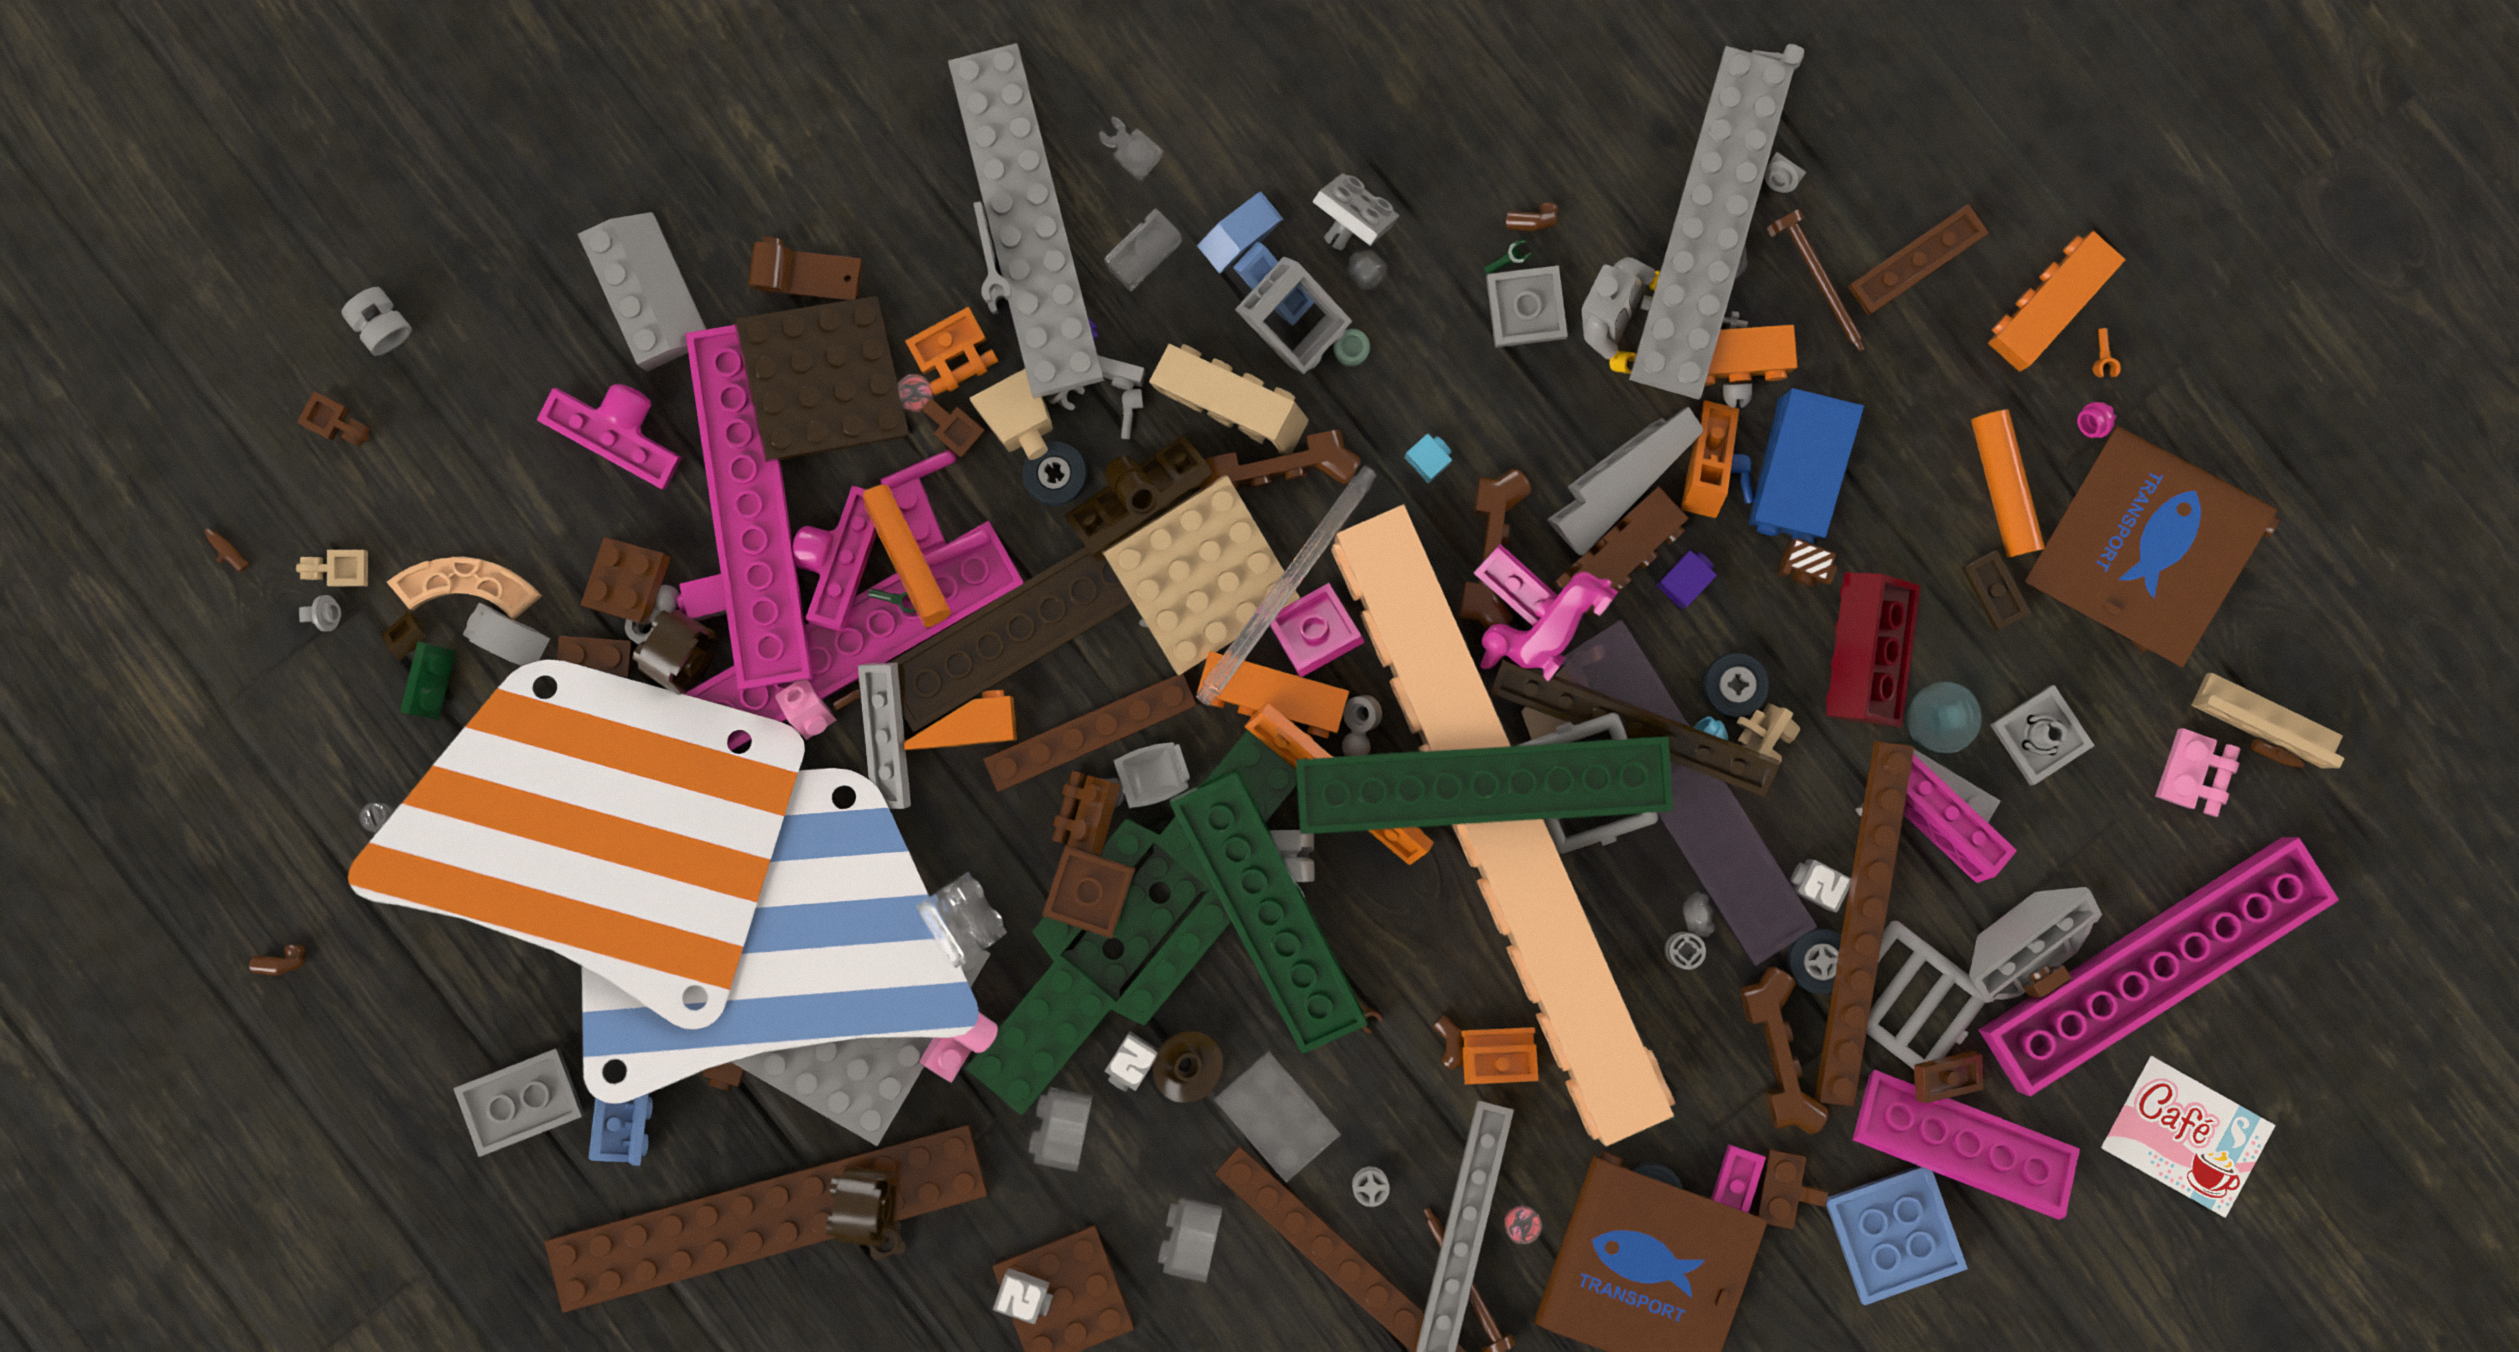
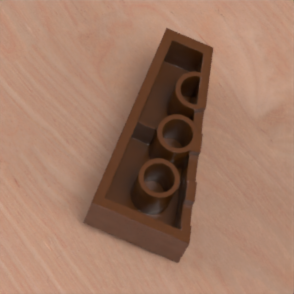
M1657 487L1553 582L1549 588L1554 593L1560 594L1576 574L1585 572L1598 579H1609L1611 582L1610 588L1619 592L1632 580L1628 575L1638 565L1644 569L1659 555L1655 549L1660 544L1666 541L1670 545L1685 531L1681 525L1688 517L1660 487ZM1592 604L1583 615L1587 614L1591 618L1595 614V606Z

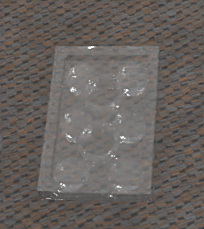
M1270 1051L1265 1053L1214 1098L1215 1102L1286 1183L1341 1135L1338 1129Z

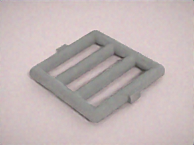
M1609 713L1572 726L1571 722L1559 725L1556 732L1521 743L1518 746L1570 743L1605 730H1609L1612 740L1628 738L1620 717L1616 713ZM1657 812L1638 813L1569 837H1565L1558 820L1561 818L1543 820L1557 852L1564 854L1600 841L1603 846L1616 842V836L1656 823L1658 814Z
M1891 921L1883 931L1879 961L1896 939L1900 940L1914 952L1870 1009L1866 1033L1914 1069V1064L1944 1058L1955 1043L1960 1045L1969 1034L1965 1029L1986 1002L1981 998L1966 972L1899 921ZM1927 961L1943 974L1896 1037H1894L1878 1023L1923 963ZM1956 983L1972 996L1926 1058L1923 1059L1911 1050L1908 1044L1953 984Z

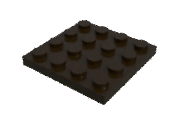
M878 296L735 318L734 325L765 463L908 437V427Z

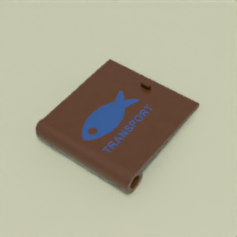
M2117 425L2049 539L2045 549L2026 578L2025 583L2183 668L2263 535L2269 538L2277 527L2280 518L2276 517L2275 514L2278 509Z
M1602 1151L1601 1156L1593 1155L1534 1322L1554 1333L1607 1352H1721L1768 1220L1629 1170L1626 1166L1622 1165L1623 1158L1613 1153ZM1722 1289V1291H1721V1293H1720V1296H1719V1299H1718V1302H1717V1305H1716L1717 1297H1718V1295H1719L1720 1290Z

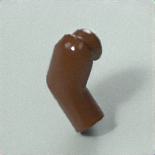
M1544 202L1539 206V213L1509 211L1506 218L1507 229L1535 231L1553 227L1559 220L1557 216L1558 206L1554 203Z
M292 944L285 947V957L256 955L250 961V971L255 974L278 976L302 967L306 962L307 958H304L306 949L303 945Z
M1443 1014L1432 1027L1446 1040V1052L1442 1056L1443 1065L1447 1069L1456 1070L1459 1066L1464 1065L1462 1050L1464 1048V1037L1461 1035L1462 1030Z

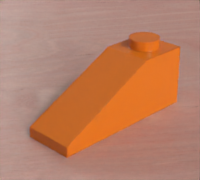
M1704 400L1699 418L1703 432L1694 441L1685 480L1681 510L1713 518L1717 517L1728 494L1739 408H1732L1727 405Z
M1004 690L982 692L981 699L971 700L905 741L904 748L905 750H920L1016 741L1013 697L1004 696Z

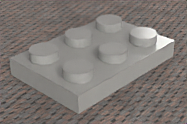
M560 1047L453 1088L479 1157L585 1116Z

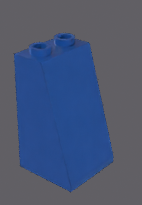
M1794 388L1778 399L1748 524L1758 526L1757 532L1765 535L1778 536L1779 532L1793 535L1792 540L1796 538L1812 545L1814 540L1819 541L1826 538L1863 412V405Z

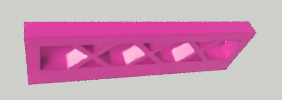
M1913 753L1903 815L1976 883L1996 877L2017 850Z

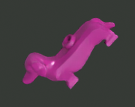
M1585 572L1576 574L1555 600L1548 596L1535 613L1541 619L1532 629L1519 631L1501 623L1488 628L1482 638V645L1486 652L1480 666L1483 669L1493 668L1503 656H1508L1520 667L1543 669V677L1549 681L1566 659L1560 653L1564 651L1573 639L1583 613L1593 604L1595 606L1594 612L1600 616L1618 591L1610 588L1611 582L1609 579H1598Z

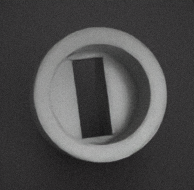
M1724 383L1723 396L1727 405L1735 408L1737 399H1739L1740 407H1745L1751 400L1752 383Z

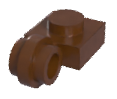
M313 391L296 422L331 441H334L338 431L341 429L343 433L340 437L359 447L362 446L364 441L368 443L371 437L368 435L371 428L352 418H350L348 424L344 423L350 409Z

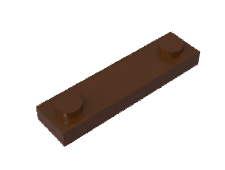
M1967 204L1857 279L1848 288L1869 316L1989 234V232L1971 206Z

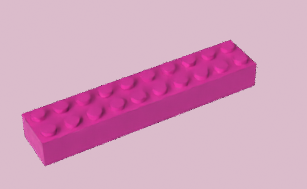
M2281 837L2068 972L2071 979L2044 997L2027 998L1978 1029L2016 1091L2032 1096L2339 901L2300 838Z

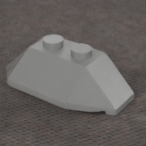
M2086 887L2034 892L1977 936L1969 977L1986 1003L1993 1002L1994 999L2004 1000L2021 996L2026 992L2022 985L2032 980L2029 976L2032 971L2045 964H2049L2050 967L2060 966L2078 952L2090 934L2093 923L2097 922L2102 915L2091 891Z

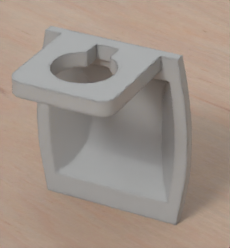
M1171 742L1151 745L1129 752L1114 760L1129 808L1155 804L1189 788L1187 781L1190 779L1179 744L1174 745Z

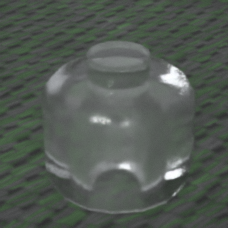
M1369 249L1354 253L1349 260L1350 263L1347 268L1348 276L1360 289L1366 291L1380 284L1388 271L1386 263L1375 251Z

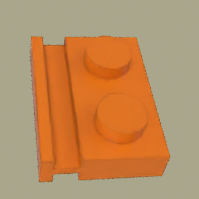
M1535 1028L1461 1031V1035L1464 1037V1048L1462 1050L1465 1085L1539 1081L1537 1051L1533 1037Z

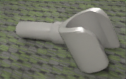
M1788 44L1783 54L1752 50V53L1782 61L1789 65H1795L1794 70H1796L1803 59L1804 49L1794 44Z
M1141 389L1126 390L1122 395L1124 418L1121 438L1130 439L1133 419L1132 409L1143 408Z

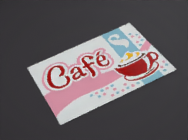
M2150 1056L2101 1148L2226 1218L2276 1125Z

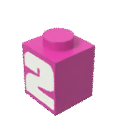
M721 574L679 584L681 594H677L678 606L680 611L690 618L701 621L727 614Z

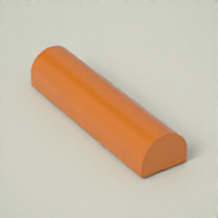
M2009 409L1971 419L2006 557L2010 558L2045 549Z
M878 485L863 491L864 507L923 626L929 628L942 622L951 614V610L889 486Z

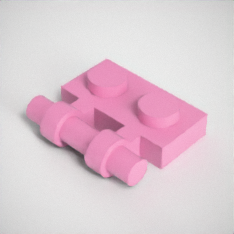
M2184 728L2178 729L2155 797L2189 809H2195L2198 797L2207 800L2203 813L2218 817L2222 804L2226 805L2229 793L2226 791L2231 776L2237 773L2240 764L2236 762L2240 748L2226 744L2223 755L2220 757L2213 754L2217 740ZM2209 766L2218 769L2211 788L2203 785Z

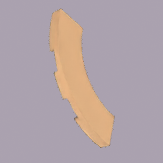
M451 557L425 561L409 567L387 581L410 610H415L425 602L440 596L470 594L489 600L501 608L510 618L515 619L542 597L531 584L511 570L488 561L469 557Z

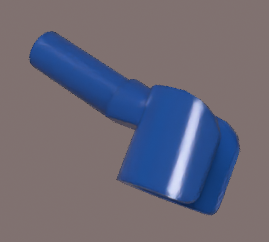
M1733 454L1730 473L1740 474L1745 503L1754 502L1749 481L1751 460L1744 454Z

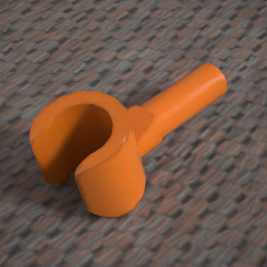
M2098 329L2100 359L2094 363L2093 372L2097 377H2103V366L2107 362L2110 365L2111 377H2116L2120 373L2121 368L2119 362L2111 358L2108 329Z

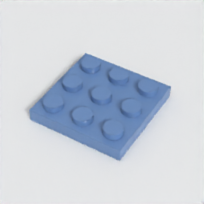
M1915 1166L1827 1197L1826 1206L1860 1302L1864 1306L1968 1269L1933 1171L1921 1166Z

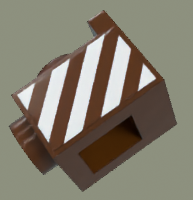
M1795 538L1788 542L1776 576L1783 578L1791 573L1794 575V581L1806 586L1813 587L1814 583L1830 585L1837 570V565L1833 564L1836 554Z

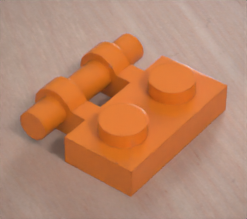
M969 307L905 341L923 374L937 368L941 377L929 383L935 396L947 389L949 392L959 387L958 383L975 374L979 377L988 372L986 368L999 362L992 349L980 356L978 355L975 347L987 341ZM965 353L969 362L950 371L946 362Z

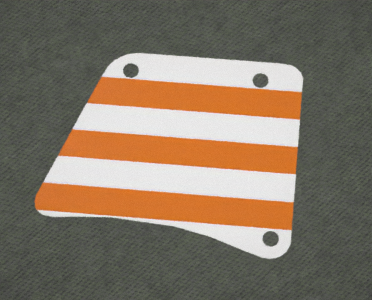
M548 659L536 661L513 671L469 721L353 861L348 875L349 885L357 895L375 902L402 905L462 918L551 949L605 977L674 1025L684 1029L696 1030L714 1023L724 1011L805 753L804 741L799 732L792 726L773 719L684 694L677 695L666 689L566 661ZM543 675L551 676L557 682L555 695L548 699L536 697L532 689L534 681ZM736 730L746 731L752 739L750 749L742 754L731 752L727 745L729 735ZM693 985L704 988L708 996L707 1003L699 1010L686 1008L682 1000L684 991Z

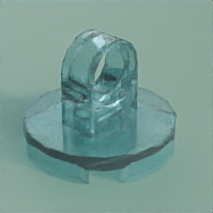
M1936 682L1921 688L1913 698L1911 705L1908 706L1906 712L1907 727L1912 738L1918 744L1934 753H1955L1968 747L1977 737L1981 726V709L1975 696L1965 687L1953 682Z

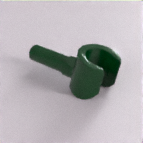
M1521 239L1512 243L1508 253L1485 266L1486 274H1491L1512 262L1521 263L1530 259L1534 251L1525 256H1521L1518 253V246L1526 242L1527 239Z
M872 588L869 590L868 597L896 604L905 613L916 611L914 609H907L902 604V599L908 595L907 592L897 594Z

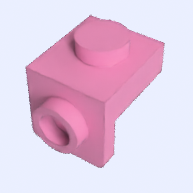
M808 680L796 681L775 696L788 722L806 740L813 735L820 734L827 726L836 721L831 709L816 695Z

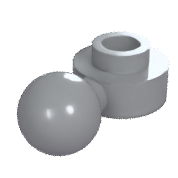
M661 585L648 624H653L655 617L662 610L671 613L678 608L677 594L679 592L673 586ZM627 619L625 622L626 634L637 644L646 641L653 628H651L650 632L643 634L644 624Z
M1360 695L1351 698L1345 704L1343 711L1344 720L1352 730L1342 741V751L1345 756L1368 755L1371 745L1366 736V731L1376 728L1382 719V709L1379 702L1370 695ZM1364 707L1368 709V718H1366L1363 714Z

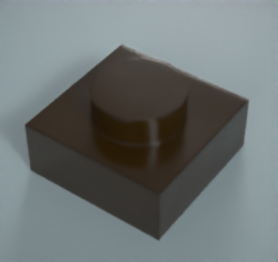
M408 611L382 634V637L389 652L401 660L407 653L415 651L417 641L422 642L427 635L419 619Z

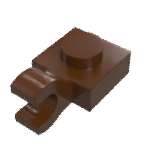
M930 398L922 408L927 416L940 425L934 435L961 459L985 433L984 429L958 407L951 414H948Z

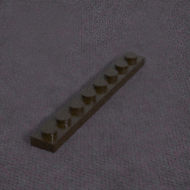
M1505 656L1491 687L1490 693L1560 720L1571 722L1573 725L1609 713H1616L1620 717L1628 739L1669 737L1671 762L1766 797L1780 766L1778 759L1553 675L1547 681L1543 677L1542 670L1520 667L1512 659ZM1609 730L1597 733L1612 739Z

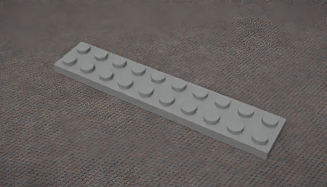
M1015 43L949 60L948 63L1001 274L1012 289V298H1009L1008 302L1033 399L1104 381L1018 44Z
M1725 47L1629 380L1699 400L1701 398L1795 65H1789L1782 61L1732 47Z

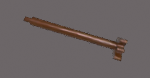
M1801 209L1769 225L1766 230L1770 237L1786 229L1789 231L1850 344L1854 343L1858 352L1864 350L1865 348L1860 341L1862 337L1798 223L1805 219Z
M1429 1207L1423 1210L1428 1218L1426 1222L1441 1248L1445 1229L1438 1216H1434ZM1472 1281L1468 1300L1491 1341L1490 1344L1480 1349L1482 1352H1505L1516 1343L1510 1333L1501 1335Z

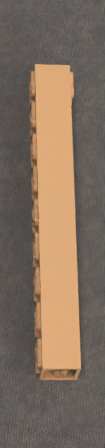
M1403 504L1337 533L1335 544L1332 545L1333 548L1331 549L1333 556L1344 577L1352 599L1354 601L1360 599L1365 611L1360 615L1362 622L1373 643L1383 668L1388 665L1390 666L1394 676L1389 681L1391 688L1402 709L1412 734L1419 732L1424 744L1418 747L1419 751L1510 746L1405 505ZM1544 820L1452 825L1469 865L1474 868L1478 867L1482 878L1477 880V883L1499 933L1508 935L1512 945L1506 947L1519 975L1525 993L1530 1001L1532 1000L1533 1003L1537 1002L1541 1012L1536 1014V1017L1548 1041L1554 1059L1563 1072L1568 1071L1571 1079L1565 1081L1588 1135H1591L1593 1140L1599 1139L1605 1146H1608L1673 1117L1674 1115L1670 1106L1675 1104L1673 1096L1663 1078L1651 1050L1648 1051L1642 1045Z

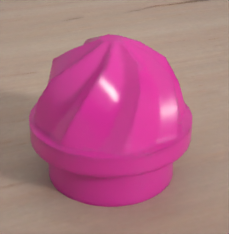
M2092 402L2083 408L2082 412L2078 415L2077 422L2084 435L2091 438H2101L2112 431L2117 416L2114 415L2113 407L2103 402Z

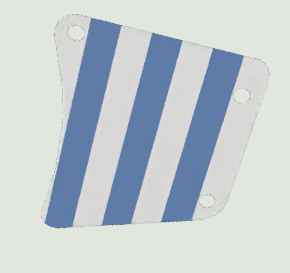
M828 768L798 771L724 1011L714 1023L696 1030L684 1029L674 1025L605 977L582 966L584 1081L589 1092L594 1097L605 1103L617 1104L628 1102L707 1068L766 1051L855 1038H950L964 1035L975 1026L979 1013L976 999L890 809L880 790L872 781L846 769ZM842 785L850 786L856 793L855 803L847 809H839L832 802V793L837 787ZM693 985L684 991L682 1000L686 1008L699 1010L707 1003L708 996L704 988ZM612 1059L623 1061L627 1067L625 1079L618 1084L606 1082L602 1075L605 1063Z

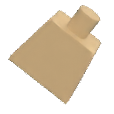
M1026 369L970 397L979 415L1009 452L1022 446L1028 459L1034 460L1043 456L1048 451L1041 436L1050 432L1053 429V425L1044 397L1033 399Z

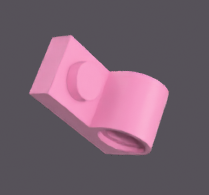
M978 1013L977 1023L966 1034L950 1038L933 1037L918 1063L952 1083L971 1050L981 1053L990 1047L997 1035V1025L983 1014Z

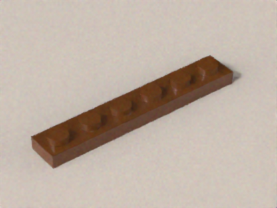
M1182 673L983 760L997 792H1001L1192 709L1197 704Z

